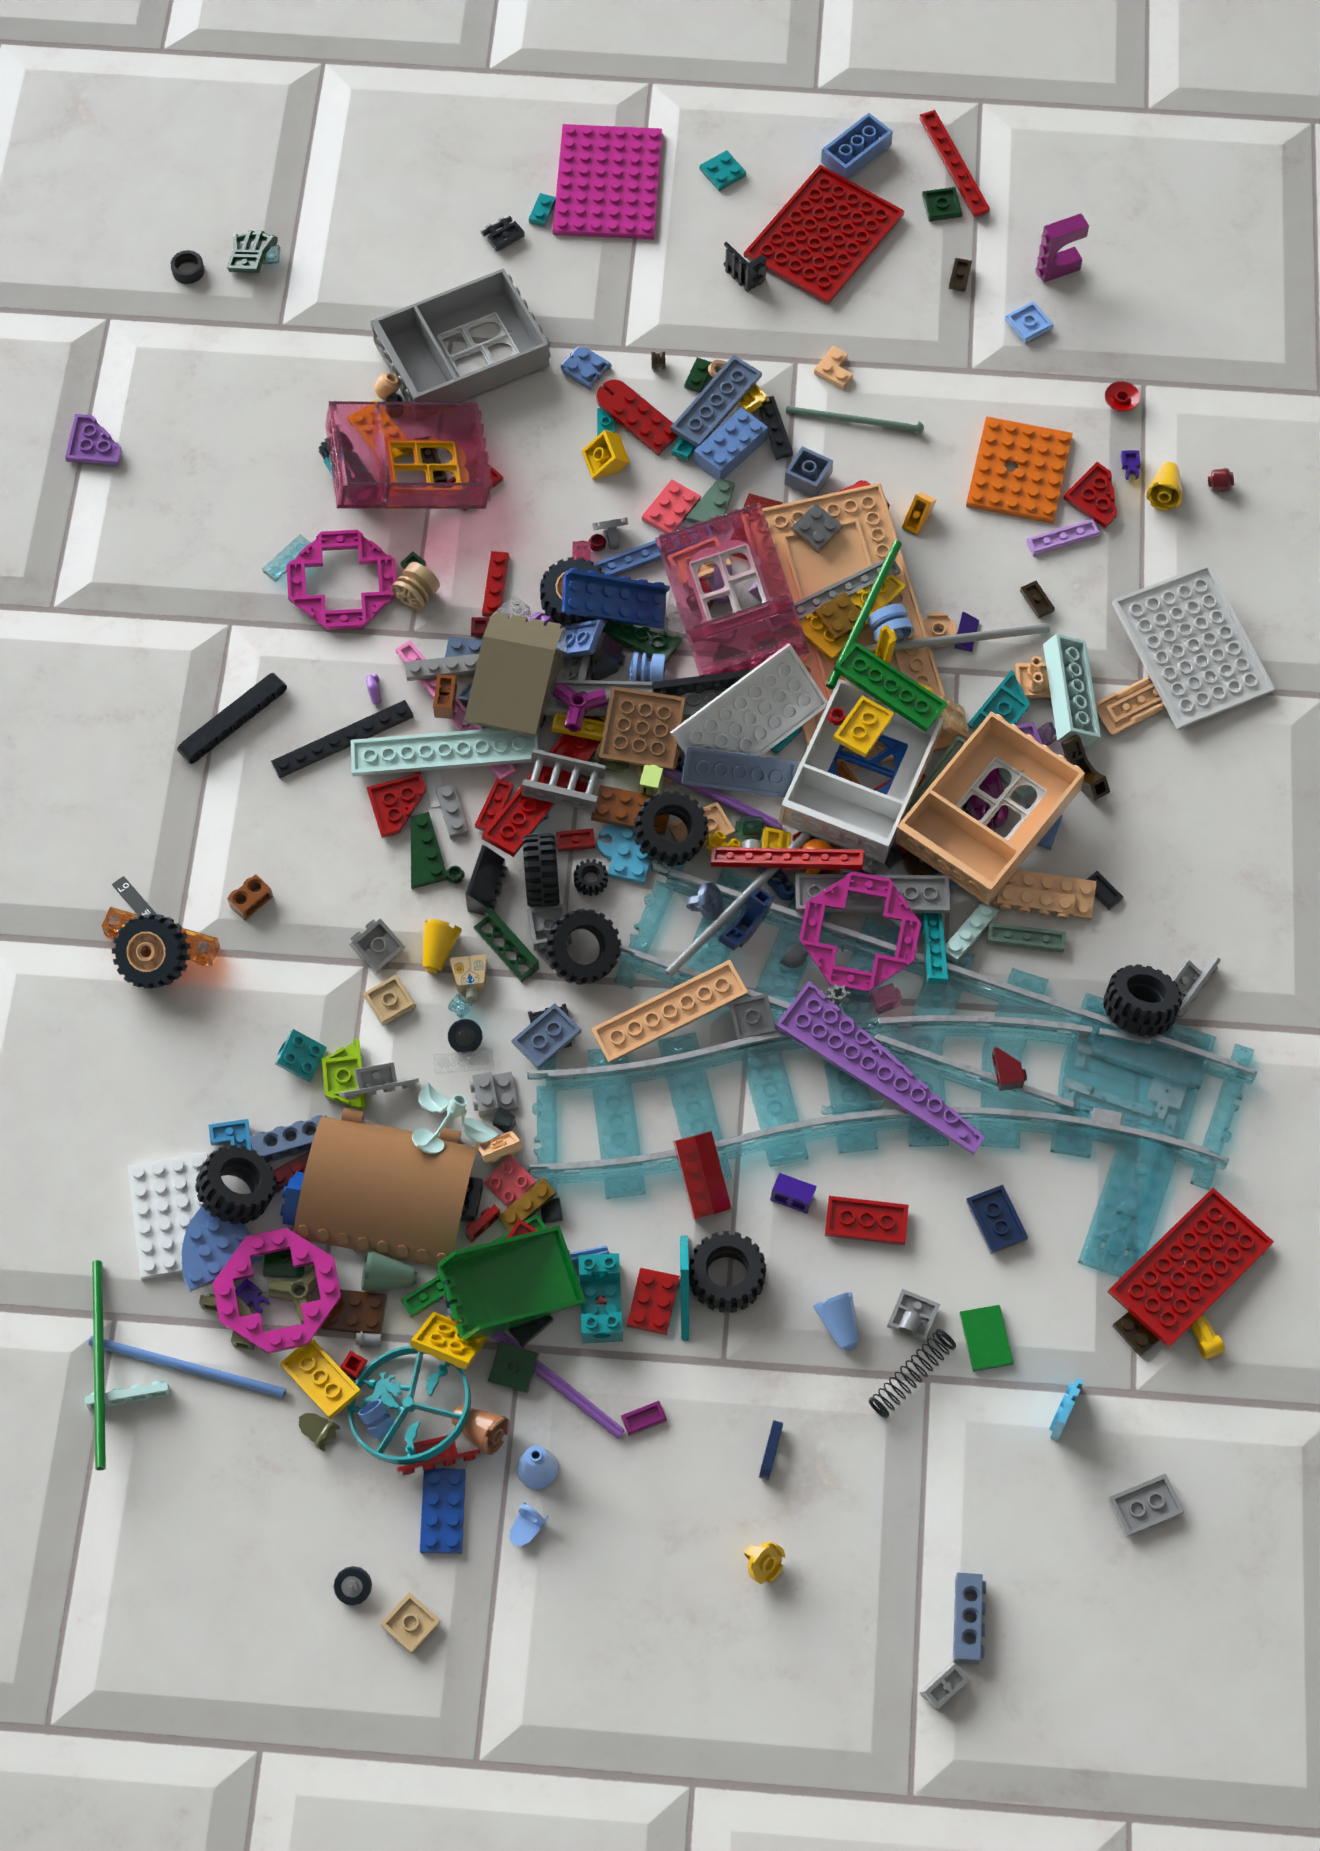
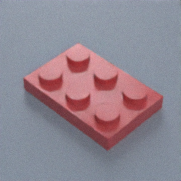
M671 479L642 515V521L667 535L673 534L701 500V495Z

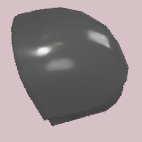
M795 943L780 963L788 968H798L807 961L806 957L808 954Z

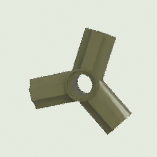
M314 1264L299 1281L289 1282L271 1279L269 1284L268 1297L294 1301L301 1324H304L301 1304L312 1302L311 1294L318 1287ZM298 1290H305L303 1295H295Z

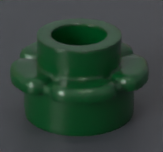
M451 866L446 871L448 876L446 879L450 883H460L465 876L464 871L459 866Z

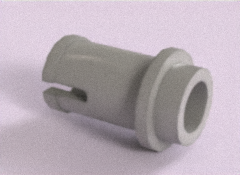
M363 1331L356 1333V1345H360V1347L362 1345L380 1347L381 1333L372 1334L363 1333Z

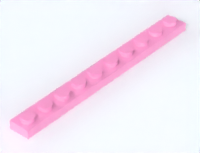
M411 640L395 649L396 654L404 664L407 661L425 660V657ZM437 678L418 680L434 700ZM456 697L454 717L449 719L458 731L482 729L481 726L464 723L466 708ZM512 764L487 766L497 779L503 781L516 773V769Z

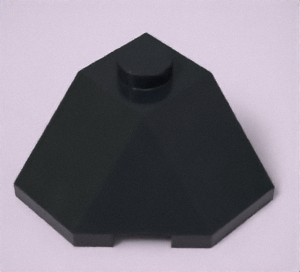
M603 632L596 647L594 662L596 665H592L591 680H602L619 671L620 665L623 666L625 663L626 655H624L623 647Z

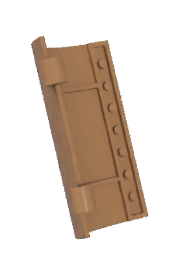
M344 1108L341 1120L321 1116L303 1177L293 1232L308 1241L362 1252L370 1250L387 1257L439 1267L438 1263L455 1251L465 1196L478 1147L459 1144L461 1131L443 1128L438 1137L444 1142L443 1150L438 1154H428L414 1144L412 1140L414 1131L364 1122V1111Z

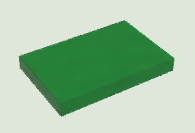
M1000 1305L960 1311L959 1315L972 1371L1013 1365Z

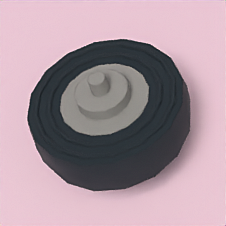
M346 1567L338 1573L334 1580V1592L337 1598L344 1604L352 1606L361 1604L371 1593V1577L361 1567Z

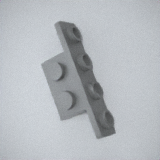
M1220 958L1209 959L1201 971L1190 960L1184 961L1172 978V981L1177 983L1182 993V1004L1177 1017L1180 1018L1186 1014L1189 1004L1196 1000L1199 990L1208 983L1207 979L1218 969L1217 965L1221 961Z
M394 1062L354 1069L357 1089L339 1092V1096L350 1100L357 1098V1094L364 1093L365 1096L375 1095L377 1090L382 1089L383 1092L395 1091V1087L402 1086V1089L414 1087V1083L419 1082V1078L397 1081Z

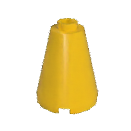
M1173 462L1162 464L1146 495L1152 507L1168 511L1172 507L1177 508L1182 502L1183 497L1179 468Z
M436 919L424 921L422 967L426 969L425 972L437 974V972L442 971L461 935L462 929L459 926L455 925L452 928L448 922Z

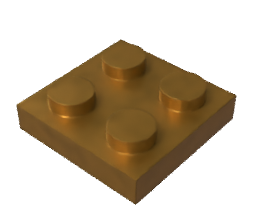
M844 592L816 608L814 613L833 640L836 641L851 632L860 611L847 593Z

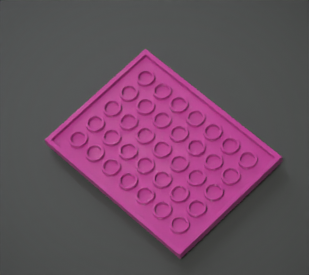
M563 124L553 235L655 239L662 128Z

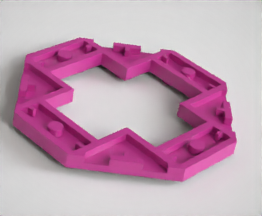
M358 530L321 531L311 544H308L299 552V555L287 564L288 600L326 630L364 628L395 598L391 586L397 581L396 560L391 555L388 556L383 552L382 548L373 541L365 538ZM359 549V565L378 564L379 592L361 593L362 609L326 611L325 595H306L305 567H323V551Z
M852 871L806 902L799 941L830 985H845V988L870 992L914 962L921 922L910 909V906L890 878ZM848 891L886 898L883 917L902 921L895 957L875 954L872 972L834 965L837 946L819 943L825 908L831 907L845 910Z
M288 1228L246 1236L213 1282L220 1324L236 1332L237 1335L248 1342L258 1346L267 1354L309 1345L313 1340V1336L329 1317L334 1306L342 1298L334 1257ZM290 1249L294 1268L314 1264L321 1300L301 1304L304 1324L264 1332L260 1313L240 1317L234 1281L254 1277L251 1257Z

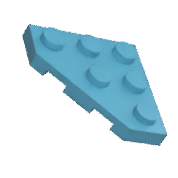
M1076 1378L1074 1384L1069 1383L1049 1430L1053 1431L1050 1438L1058 1441L1084 1383L1083 1380Z

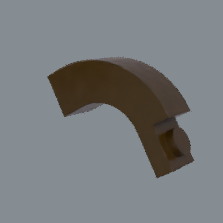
M1076 734L1061 742L1065 755L1063 757L1072 765L1079 766L1085 773L1081 791L1093 800H1097L1110 793L1106 776L1097 772L1090 764L1080 736Z

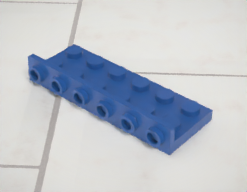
M570 568L563 574L562 613L664 629L666 623V592L670 590V586L664 585L663 582L650 583L645 579L632 580L628 576L615 577L614 574L610 573L603 575L598 574L597 571L585 572L581 571L580 568Z

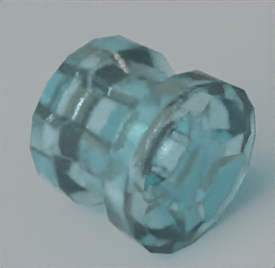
M457 994L449 1003L448 1010L456 1012L459 1018H463L470 1011L472 1002L464 1000L461 994Z

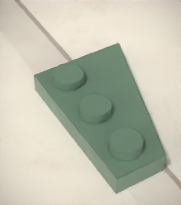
M717 479L686 516V521L695 524L707 521L711 528L720 530L735 488V483Z

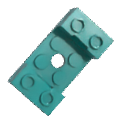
M619 1253L578 1255L580 1286L586 1300L585 1303L581 1304L582 1344L623 1342ZM599 1296L607 1299V1303L603 1307L595 1304Z

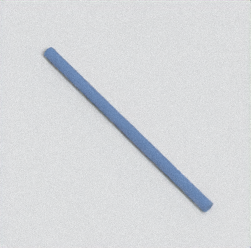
M91 1336L90 1339H89V1346H92V1347H93V1336ZM104 1339V1350L280 1398H284L286 1388Z

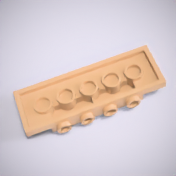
M1017 869L989 905L1000 906V909L1003 910L1016 908L1023 913L1036 911L1039 915L1049 916V913L1056 914L1058 918L1067 919L1070 916L1091 920L1097 881ZM977 898V903H982V901Z

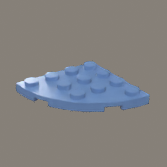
M202 1206L196 1212L186 1230L181 1250L182 1273L189 1292L214 1282L245 1237L251 1235L245 1224H241V1222L230 1224V1221L222 1222L220 1218L211 1216V1212L209 1210L206 1211ZM263 1256L251 1257V1263L255 1264L261 1261Z

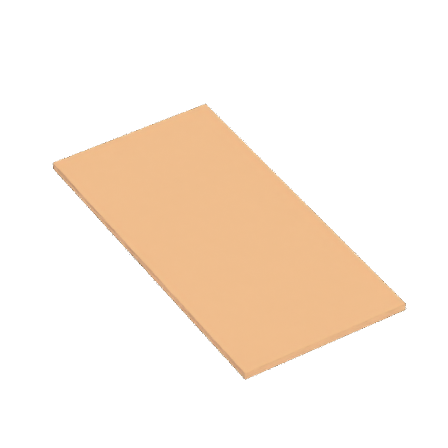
M881 483L741 513L749 546L755 552L756 557L761 559L762 566L760 570L769 597L773 598L776 603L777 611L884 560L893 541H898ZM815 503L843 525L842 529L819 552L791 530V527ZM900 548L895 561L901 572L896 577L906 585V588L889 605L903 604L908 613L907 619H910L914 627L913 633L903 641L928 638ZM869 625L860 633L857 639V643L861 646L876 644L873 638L874 632L870 630ZM793 627L775 634L779 650L785 645L791 644L824 697L829 701L833 690L828 689L826 683L841 652L832 661L829 660ZM931 647L893 651L891 666L915 682L932 687V693L936 696H945ZM825 708L801 726L807 747ZM943 725L933 752L947 749L956 738L944 731ZM877 741L866 756L867 760H870L888 747ZM846 747L842 749L843 751L858 756L857 753ZM893 755L888 756L878 764L894 761ZM837 759V763L843 761L850 771L863 768L845 760Z

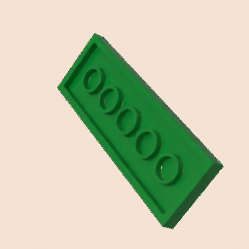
M857 642L850 647L834 666L835 672L925 732L928 731L948 705L947 702Z

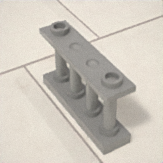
M533 749L531 763H535L531 780H523L521 796L595 813L598 796L593 795L597 779H604L606 766L549 753L544 750ZM542 766L553 768L549 784L538 782ZM561 770L572 772L567 789L556 786ZM579 774L590 776L586 793L575 791Z

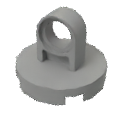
M627 517L622 518L623 522H621V519H613L599 522V526L598 523H592L593 531L606 529L610 549L619 547V539L616 527L628 525Z

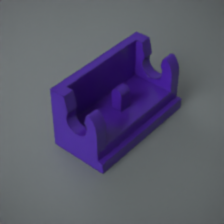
M779 1173L771 1192L770 1201L808 1214L817 1186Z

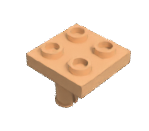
M1038 656L1032 657L1031 663H1015V677L1027 699L1051 698L1046 663H1042L1041 658Z

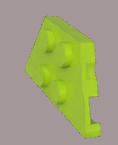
M359 1038L354 1039L353 1043L345 1048L341 1047L334 1054L323 1058L322 1069L326 1099L365 1111L367 1109L364 1093L357 1094V1098L350 1100L339 1096V1092L357 1089L354 1069L362 1068Z

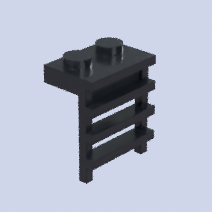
M728 242L724 243V246L727 248L725 262L723 263L725 272H731L732 278H737L738 284L740 286L744 285L746 292H749L757 285H761L766 280L767 258L761 254L748 263Z

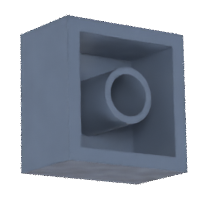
M802 446L785 472L784 484L811 497H817L832 474L833 460Z

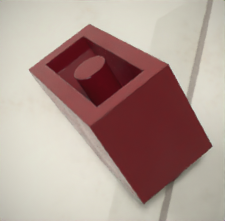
M994 1047L992 1059L999 1091L1023 1088L1024 1081H1027L1026 1070L1022 1069L1021 1062L1000 1048Z

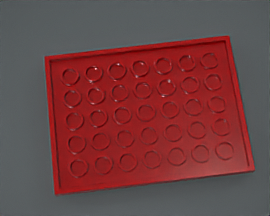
M820 164L744 251V257L752 261L763 254L767 258L766 270L829 305L904 216V210Z

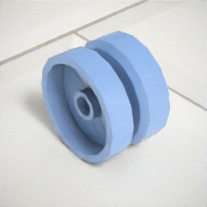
M898 603L882 607L868 617L867 623L870 630L874 632L873 638L876 644L880 629L887 624L890 630L893 629L896 633V642L903 641L913 633L914 627L910 619H907L908 613L903 604Z

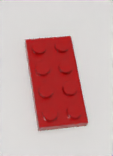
M829 1196L825 1236L905 1245L909 1205Z

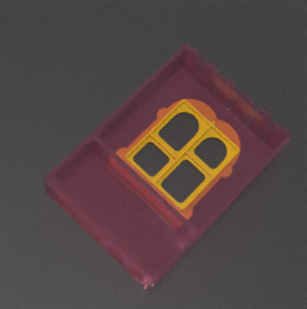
M329 401L325 428L336 508L486 509L487 502L491 498L490 490H493V479H490L491 466L487 464L489 455L488 451H485L484 425L480 423L481 410H478L477 403ZM411 448L415 463L396 464L393 459L392 449ZM420 449H446L451 453L452 460L447 464H424ZM396 471H424L427 483L397 482ZM433 471H448L455 476L456 482L434 483Z

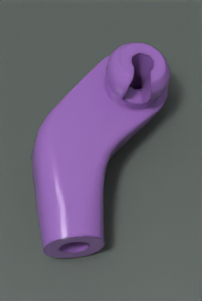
M368 674L366 676V685L372 704H379L382 702L380 689L377 684L380 681L377 674Z

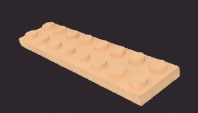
M728 960L591 1028V1032L608 1064L728 1005L730 1002L748 995V991L731 960Z

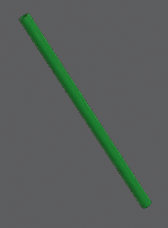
M893 541L836 664L850 647L857 642L902 546L900 541ZM834 668L826 683V687L831 690L835 688L841 676L834 671Z

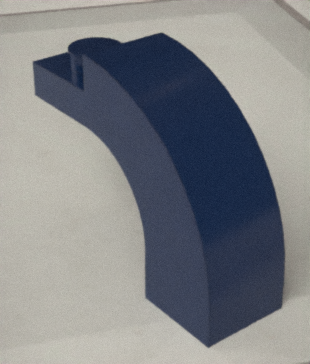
M757 888L749 895L746 905L737 920L720 935L718 941L733 951L738 947L742 948L763 922L773 903L774 897L761 888Z

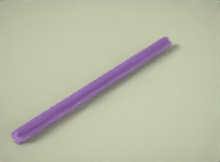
M674 768L673 771L663 769V776L707 798L718 801V803L768 828L781 830L783 827L782 824L778 823V819L719 790L682 784L683 773Z
M504 1332L490 1335L498 1343L503 1342L523 1348ZM537 1360L534 1370L537 1375L617 1439L622 1437L625 1432L623 1427Z

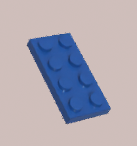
M434 1468L424 1471L420 1553L462 1554L466 1469Z

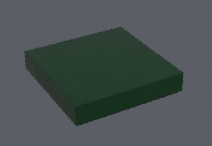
M955 187L922 191V198L929 222L962 217V210Z

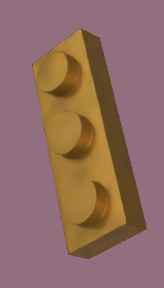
M542 1178L502 1212L498 1218L510 1231L519 1218L526 1221L557 1193L546 1179Z

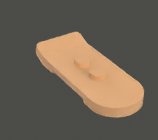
M1149 675L1096 702L1097 714L1112 736L1166 709Z

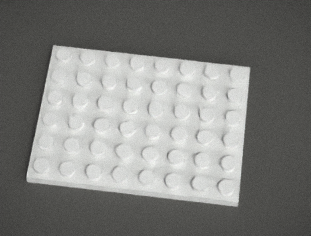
M1209 563L1113 599L1111 602L1176 729L1249 702L1275 690Z

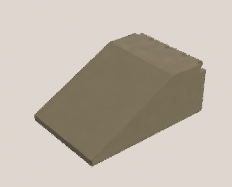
M496 612V614L491 615L482 639L464 723L536 737L567 653L565 628L561 624L548 622L547 626H545V621L530 618V621L527 622V617L512 615L510 619V614Z

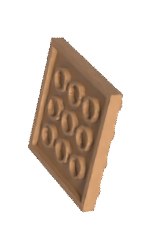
M612 686L599 759L639 766L656 765L664 770L673 771L678 743L670 732L682 723L686 698Z

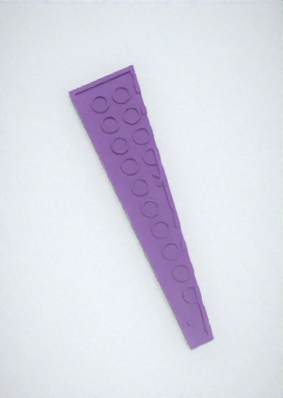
M808 981L776 1023L775 1028L974 1155L985 1140V1137L953 1108L947 1106L942 1098L929 1090L924 1082H920L906 1066L879 1042L874 1040L865 1030L858 1027L853 1019L847 1017L836 1004L831 1003L826 995Z

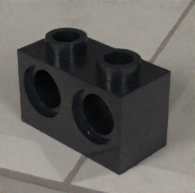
M474 1177L469 1179L468 1187L473 1189L470 1192H466L464 1205L468 1206V1209L462 1211L460 1221L472 1222L477 1220L484 1185L483 1179Z

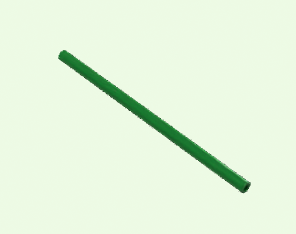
M95 1260L92 1262L95 1469L102 1471L106 1469L102 1261Z

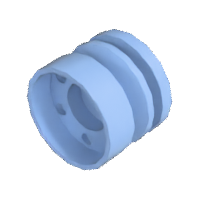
M634 652L630 662L629 681H664L665 654H653L651 662H648L646 653H643L642 661H639V653Z

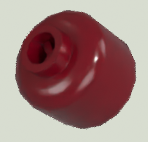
M1228 468L1212 470L1211 476H1208V486L1212 487L1214 492L1231 490V487L1234 486L1233 472H1230Z

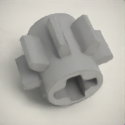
M864 856L863 870H857V872L876 875L879 863L873 860L874 858Z
M835 984L833 989L828 988L827 999L831 1003L836 1004L840 1009H842L844 1004H849L848 997H850V991L846 992L845 985L837 986Z

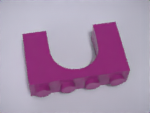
M1082 213L1044 226L1043 234L1041 235V245L1039 246V256L1037 257V267L1035 268L1037 276L1042 279L1043 283L1081 270L1083 259L1076 247L1058 251L1071 242L1087 237L1089 224Z

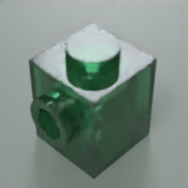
M741 815L739 821H736L735 832H738V839L761 840L764 817Z

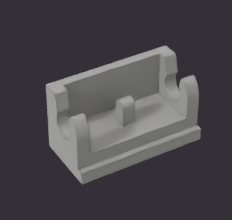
M956 1663L949 1664L919 1693L923 1698L929 1700L931 1707L939 1709L969 1679Z

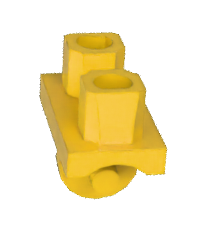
M717 830L713 835L708 834L706 836V849L711 854L712 847H741L740 841L733 838L729 843L724 842L726 839L725 834Z

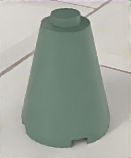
M367 1250L362 1273L361 1290L410 1288L412 1284H416L418 1272L414 1271V1267L377 1252Z

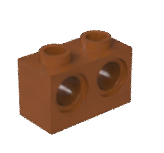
M437 674L433 703L435 718L453 719L457 694L455 675Z
M255 874L252 878L246 879L239 889L232 891L227 899L229 906L246 921L273 898L271 888ZM254 889H260L257 892H253ZM240 901H246L244 904H238Z

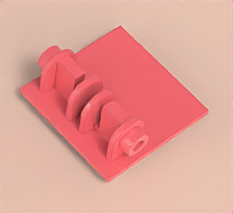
M507 1155L485 1180L484 1184L508 1208L532 1188L536 1180L511 1155Z

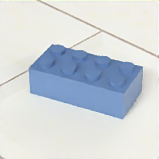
M868 113L822 149L821 163L833 172L849 179L892 145L893 131L872 114Z
M741 407L694 450V463L714 479L724 480L767 440L768 427Z

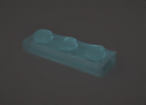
M300 534L262 568L263 572L277 582L287 573V564L299 555V552L308 544H311V542Z

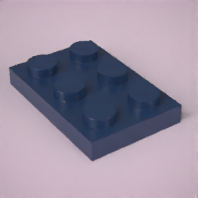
M1003 1185L966 1198V1203L991 1254L1028 1240V1235Z

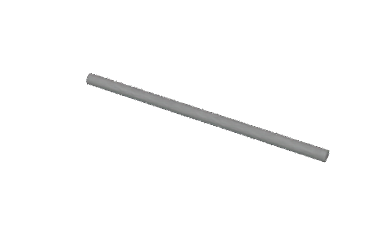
M1039 624L897 641L894 651L1049 633L1050 625ZM877 644L863 645V647L874 654Z
M803 832L788 848L800 849L810 839V836ZM767 868L664 970L666 975L672 977L747 902L749 895L757 888H761L780 868Z

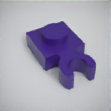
M1139 450L1121 451L1122 469H1127L1125 473L1126 480H1129L1130 474H1134L1135 479L1138 480V469L1141 466Z
M248 1278L236 1289V1296L242 1299L248 1308L253 1303L256 1311L260 1314L263 1313V1310L259 1307L260 1303L270 1305L268 1298L260 1297L262 1290Z

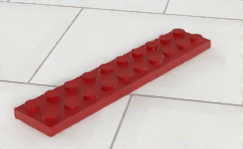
M584 716L587 719L602 721L598 716ZM563 734L550 749L549 753L589 762L602 741ZM542 766L538 782L549 784L553 768ZM561 770L556 786L567 789L572 772ZM532 773L527 778V780H531ZM522 786L482 834V840L512 857L523 846L522 837L531 835L556 804L521 796Z

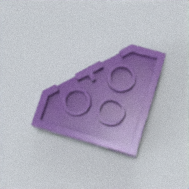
M75 414L65 457L66 461L119 466L122 454L119 444L99 425L93 415Z

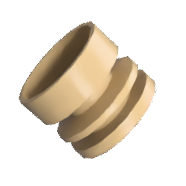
M411 562L402 572V576L398 577L397 581L393 583L391 590L403 605L414 611H420L428 603L429 597H432L439 589L440 583L435 574L419 563Z

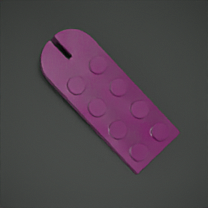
M998 768L993 769L979 785L982 791L994 799L999 798L1004 792ZM971 795L968 799L970 801V816L979 821L990 809V805L976 795ZM1001 806L987 824L988 828H992V823L995 829L1005 824L1009 813L1008 806Z

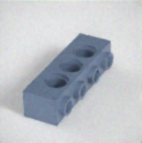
M322 1115L315 1116L308 1121L294 1122L287 1127L279 1126L269 1132L255 1133L254 1136L250 1137L252 1148L257 1151L259 1156L263 1155L267 1163L310 1151L314 1135L308 1136L306 1134L309 1131H316ZM290 1136H296V1139L293 1141L287 1140ZM272 1141L277 1142L275 1146H268Z
M959 1572L956 1574L953 1663L979 1664L980 1659L984 1658L985 1646L981 1645V1637L985 1636V1624L981 1623L982 1615H985L986 1602H982V1594H986V1581H983V1574ZM973 1593L976 1600L973 1602L968 1601L965 1598V1594ZM972 1614L975 1617V1622H967L964 1616ZM964 1636H972L975 1643L967 1644L964 1641Z

